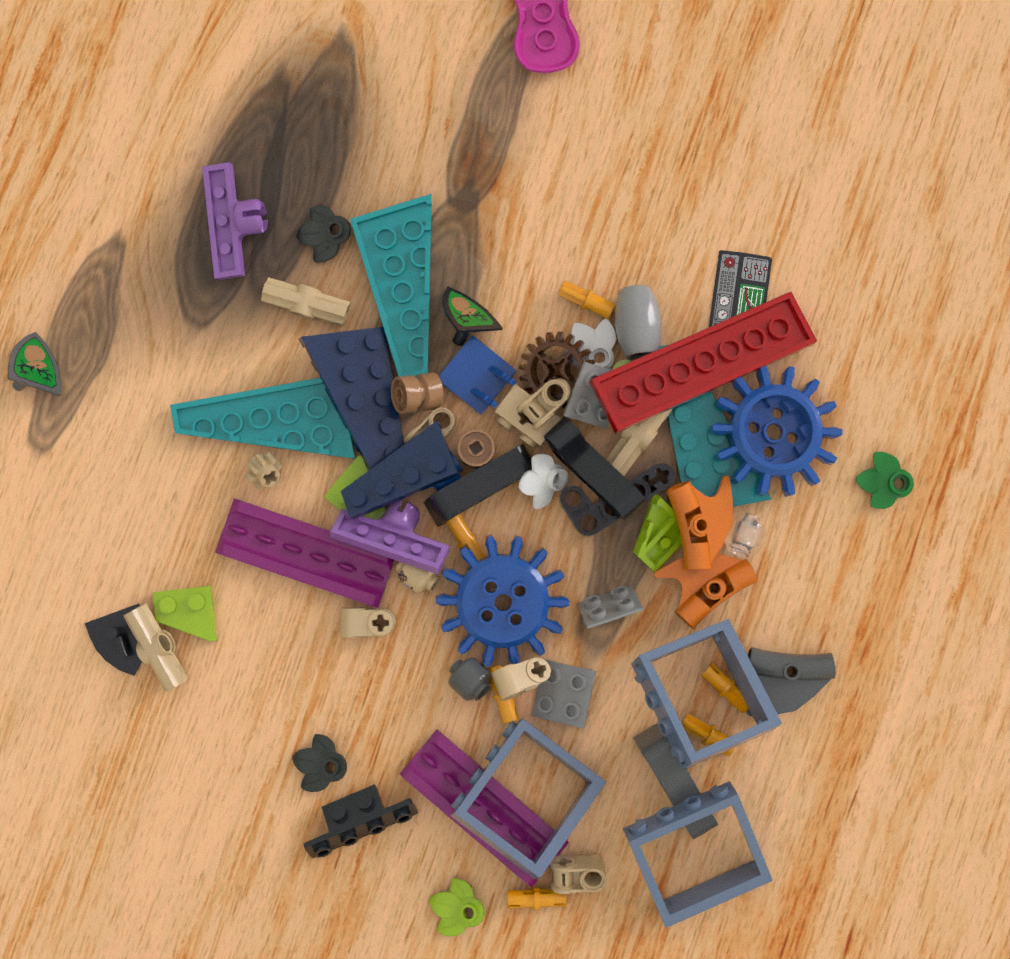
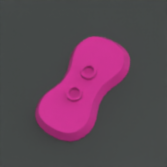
M514 0L518 10V26L514 38V52L519 63L525 69L537 73L557 72L571 66L579 54L580 41L578 33L569 17L568 0Z

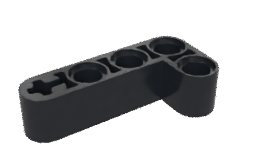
M564 416L543 436L556 457L624 521L646 501L642 493L584 439L580 430L567 417Z
M521 444L437 491L423 503L436 526L440 527L453 517L520 480L524 473L532 470V457L524 444Z
M659 463L630 482L643 488V496L648 501L655 494H659L673 483L674 471L669 465ZM655 470H658L660 473L665 471L667 474L664 478L665 484L661 481L651 486L654 489V492L651 493L649 485L642 478L645 476L648 482L657 475ZM566 487L560 494L559 503L580 535L592 536L620 519L618 515L610 516L605 512V503L602 500L592 505L580 487ZM574 491L579 494L580 504L578 506L570 507L565 503L564 498L567 492ZM590 515L595 519L596 526L593 531H585L581 528L580 520L583 516Z

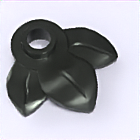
M322 205L310 208V218L312 221L306 222L299 228L296 238L303 244L314 246L313 260L316 263H322L336 256L339 245L349 239L351 226L344 217L335 216L330 208ZM338 225L340 230L338 234L334 235L332 232L333 227Z
M315 734L312 748L300 749L292 756L295 767L305 774L301 783V788L305 791H322L330 782L341 780L347 772L345 758L336 752L334 742L324 735ZM330 762L335 764L334 772H331L328 768Z

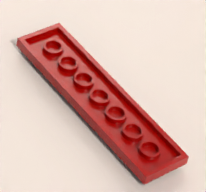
M788 292L591 379L590 384L616 434L728 384L739 377L759 370L765 365H770L810 347L817 342V339L793 293Z

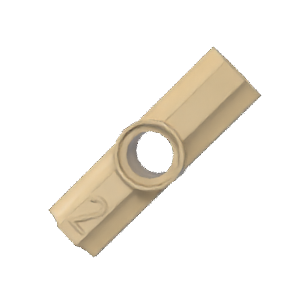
M269 277L264 284L261 298L262 302L288 309L295 315L308 319L318 318L344 326L347 321L351 305L349 301L322 294V291L302 284L296 286Z
M672 409L625 429L620 436V441L612 449L606 460L625 476L640 453H644L657 435V429L665 421Z
M147 603L123 615L138 642L136 645L138 657L144 664L151 665L164 690L169 691L188 680L186 673L174 654L176 646L173 637L166 630L160 629Z

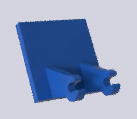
M472 335L439 375V378L446 388L482 415L488 406L494 409L497 407L498 403L493 400L506 384L514 386L516 381L512 376L517 370Z

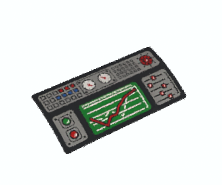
M719 251L709 327L766 303L772 265L771 257L733 251Z

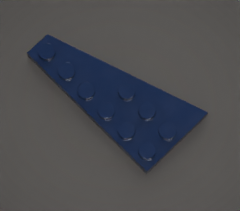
M384 327L300 337L299 341L302 347H305L313 368L319 373L334 408L344 427L350 432L354 440L353 444L357 451L361 453L369 471L404 445L400 416L395 410L391 399L393 377Z

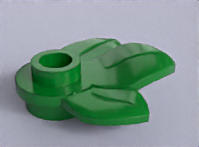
M874 452V468L865 470L856 477V482L861 489L872 494L870 506L877 509L891 507L897 498L909 495L914 487L911 474L901 469L898 459L886 452ZM896 478L901 479L903 482L901 489H897L894 486Z

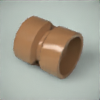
M436 373L398 376L392 381L391 399L395 410L400 414L417 412L418 408L421 411L435 410L440 408L443 403V386Z
M471 429L465 432L459 439V457L467 467L478 469L493 460L495 443L486 431Z

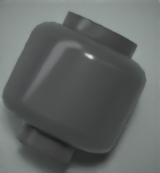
M468 658L464 661L459 659L449 669L451 673L449 685L465 701L480 700L492 686L490 683V672L475 658Z

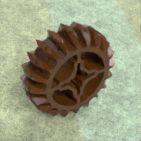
M561 331L557 332L556 338H554L552 332L546 333V342L541 336L536 337L538 347L534 344H528L527 348L532 354L523 353L521 358L528 362L527 364L519 365L520 370H526V375L519 377L520 381L528 380L529 382L523 388L526 392L532 389L534 392H537L548 381L557 378L565 379L573 390L576 383L575 377L570 372V365L574 361L573 358L575 357L578 364V375L584 362L595 364L594 359L586 361L585 357L591 354L590 349H585L581 352L580 349L584 345L583 340H579L573 345L575 335L569 334L565 341L564 332ZM554 346L563 347L568 350L565 355H562L557 360L544 353ZM539 360L545 371L540 381L537 376V363ZM560 363H562V367L559 371L562 373L563 377H561V375H553L555 369L553 368L552 364H554L555 366L560 365ZM550 392L551 396L556 400H561L563 394ZM568 401L562 406L563 409L566 408Z

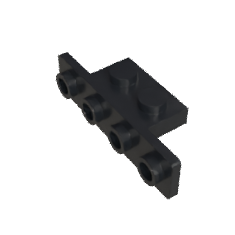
M374 784L322 806L329 833L305 842L303 844L304 849L311 858L325 857L334 849L341 846H351L362 837L369 834H379L388 826L409 821L412 816L418 814L417 807L409 798L384 808L378 788Z

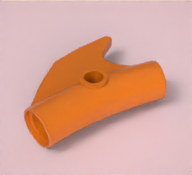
M729 476L721 478L719 487L712 497L702 494L689 480L666 490L679 527L685 570L711 568L712 561L728 535L733 524V498Z
M719 554L716 555L709 569L685 570L683 557L654 572V577L674 578L680 582L682 591L675 613L693 629L721 603L758 581L748 559L742 560ZM712 583L716 585V592L713 594L709 590Z

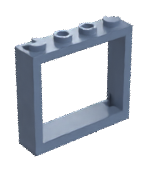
M729 619L641 654L631 663L636 673L634 679L641 684L645 692V701L648 707L654 710L658 718L659 730L664 737H667L672 747L671 754L673 757H677L682 770L767 734L782 724ZM713 637L757 725L695 752L652 662Z
M522 718L516 724L512 721L508 728L505 729L502 734L505 740L500 747L495 744L485 757L489 762L483 770L478 768L471 776L468 783L472 786L466 794L460 792L451 805L454 811L450 816L531 878L539 879L601 791L606 781ZM522 734H525L587 782L533 861L467 812Z
M730 781L718 787L715 785L709 791L700 795L689 796L675 806L662 808L656 814L645 819L635 820L636 823L623 828L666 928L773 881L739 795ZM732 805L753 861L663 900L640 846Z

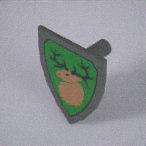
M36 332L25 336L14 346L9 356L7 379L14 381L12 385L17 391H21L26 386L60 396V372L53 354Z

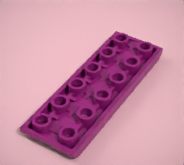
M235 498L233 499L215 551L217 554L379 608L395 561L394 559L333 539L330 536L329 530Z
M437 729L404 767L400 775L520 879L532 887L538 879L531 878L450 816L454 811L451 805L460 792L467 793L472 786L468 783L471 776L478 768L481 770L484 768ZM493 776L467 810L468 813L531 861L534 860L555 830ZM568 840L565 841V843L558 851L556 856H558L563 851V849L568 845Z

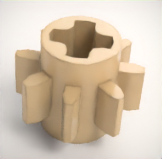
M269 452L265 456L256 454L247 463L250 472L246 473L245 476L258 489H261L262 486L271 488L281 478L278 470L283 466Z

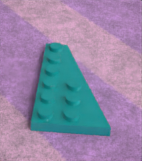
M432 194L350 219L399 376H416L417 374L428 373Z
M711 391L672 408L667 419L680 483L689 480L702 494L712 497L719 487L721 478L729 476L733 507L772 500L768 492L764 496L756 495L759 476L752 471H749L744 480L736 484L731 481L734 472L742 465L735 455L725 461L715 460L714 456L721 449L728 448L731 445L729 435L709 433V427L714 424H729L722 410L714 405L716 400Z
M321 378L170 405L176 434L355 459L352 436L348 429L344 427Z

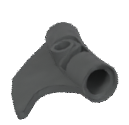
M751 647L748 652V657L777 714L796 711L813 698L831 679H835L836 676L832 653L788 654ZM792 666L793 673L788 676L786 671L788 667ZM748 709L747 715L752 716L750 710Z

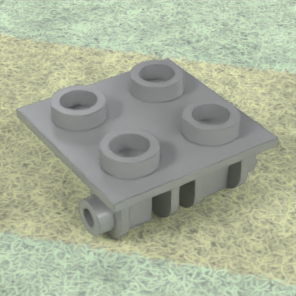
M584 362L563 416L607 429L610 422L590 381L613 369Z
M619 586L612 589L610 593L601 596L592 595L585 598L583 602L577 603L584 625L588 629L643 611V607L632 586Z
M545 660L550 666L551 673L548 680L539 684L537 688L532 716L584 729L596 671Z

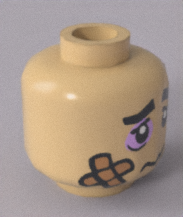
M399 562L396 567L398 581L416 594H420L426 589L432 591L440 579L437 574Z

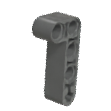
M658 723L633 737L673 806L683 802L689 796L701 794L687 769L682 770L677 757L672 756V747L667 737L661 734ZM713 814L685 827L694 840L718 826V823Z

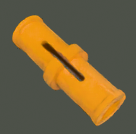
M539 886L526 890H508V909L534 908V910H540L542 907H566V894L555 893L552 889H539Z

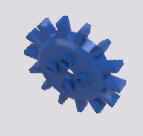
M765 365L756 370V377L759 383L758 389L752 391L742 377L731 382L734 389L742 397L738 404L723 397H719L714 405L720 410L729 413L731 418L729 424L717 423L710 426L709 433L729 435L731 446L721 449L714 458L716 461H725L735 455L742 463L732 476L731 481L736 484L744 480L749 471H752L759 475L756 495L764 496L770 488V479L780 478L783 494L785 497L795 494L792 474L799 472L810 486H814L820 482V479L809 463L814 458L827 465L836 462L837 457L831 452L823 450L820 446L822 438H837L842 435V429L822 427L820 416L829 414L837 405L835 401H830L815 407L809 398L820 384L817 379L805 384L800 392L792 387L795 367L789 366L781 375V384L772 385L768 368ZM773 409L779 410L781 414L779 419L773 417ZM750 423L757 426L756 433L749 431L748 426ZM769 425H776L780 429L781 434L778 440H772L767 436L766 430ZM789 433L795 436L794 443H790L787 440ZM764 448H769L772 451L771 457L764 455Z
M487 535L485 540L488 556L477 560L472 551L466 546L460 548L462 558L470 565L464 575L457 573L451 568L444 567L442 575L447 580L458 584L457 593L454 595L444 593L436 595V604L441 606L455 605L458 612L457 616L446 619L441 623L442 631L449 632L459 626H464L468 632L466 637L460 641L457 648L458 652L463 655L470 650L475 641H479L486 645L482 659L483 665L488 667L494 660L496 648H507L510 663H519L520 656L517 652V645L526 641L529 642L534 652L540 656L545 653L543 644L536 638L535 634L541 627H545L552 633L561 634L563 631L562 626L557 621L547 618L549 607L564 608L569 606V599L561 595L549 596L547 589L549 585L557 583L565 577L562 570H554L545 576H541L537 571V567L546 559L548 552L542 547L534 553L529 561L520 558L519 554L523 547L522 537L517 535L511 541L509 554L497 553V542L492 535ZM488 582L496 584L494 591L489 592L485 589ZM516 586H524L525 592L522 595H516L514 593ZM500 594H506L511 598V605L505 610L498 609L494 603L496 597ZM485 610L491 611V619H482V613ZM514 614L521 616V620L517 624H513L510 621L511 616Z

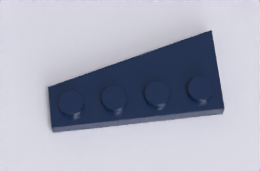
M438 421L434 422L341 491L351 519L354 520L459 476L440 423Z

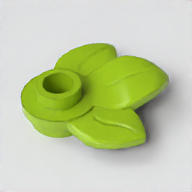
M453 878L450 892H439L429 899L432 910L442 918L437 927V932L442 935H460L467 927H475L484 919L485 908L482 902L474 897L472 886L465 880ZM467 907L471 908L474 912L472 918L466 915Z

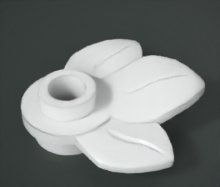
M604 319L594 330L585 324L574 323L571 333L575 335L573 344L583 340L584 345L580 349L581 352L585 349L591 350V354L585 357L586 361L593 360L597 353H601L604 355L605 361L602 363L595 361L594 365L610 368L614 361V354L611 349L617 339L612 324L607 319ZM574 357L572 365L578 367L577 361Z
M536 454L532 457V470L524 473L518 486L522 493L533 496L534 509H540L548 505L554 492L562 490L568 482L567 471L562 465L554 463L553 458L547 454Z

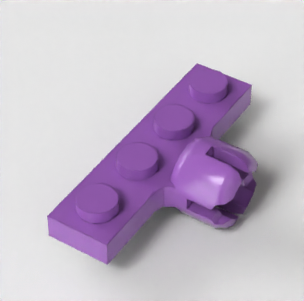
M230 162L203 166L214 279L224 280L245 276L242 238L246 235L265 232L268 227V220H262L261 216L267 215L265 205L258 199L237 200L233 164Z
M403 500L394 502L387 506L383 517L379 520H373L364 516L353 520L350 518L347 510L341 509L330 531L331 538L439 575L449 553V545L414 533L420 516L419 510L415 505L408 502L404 510L401 511L400 507Z

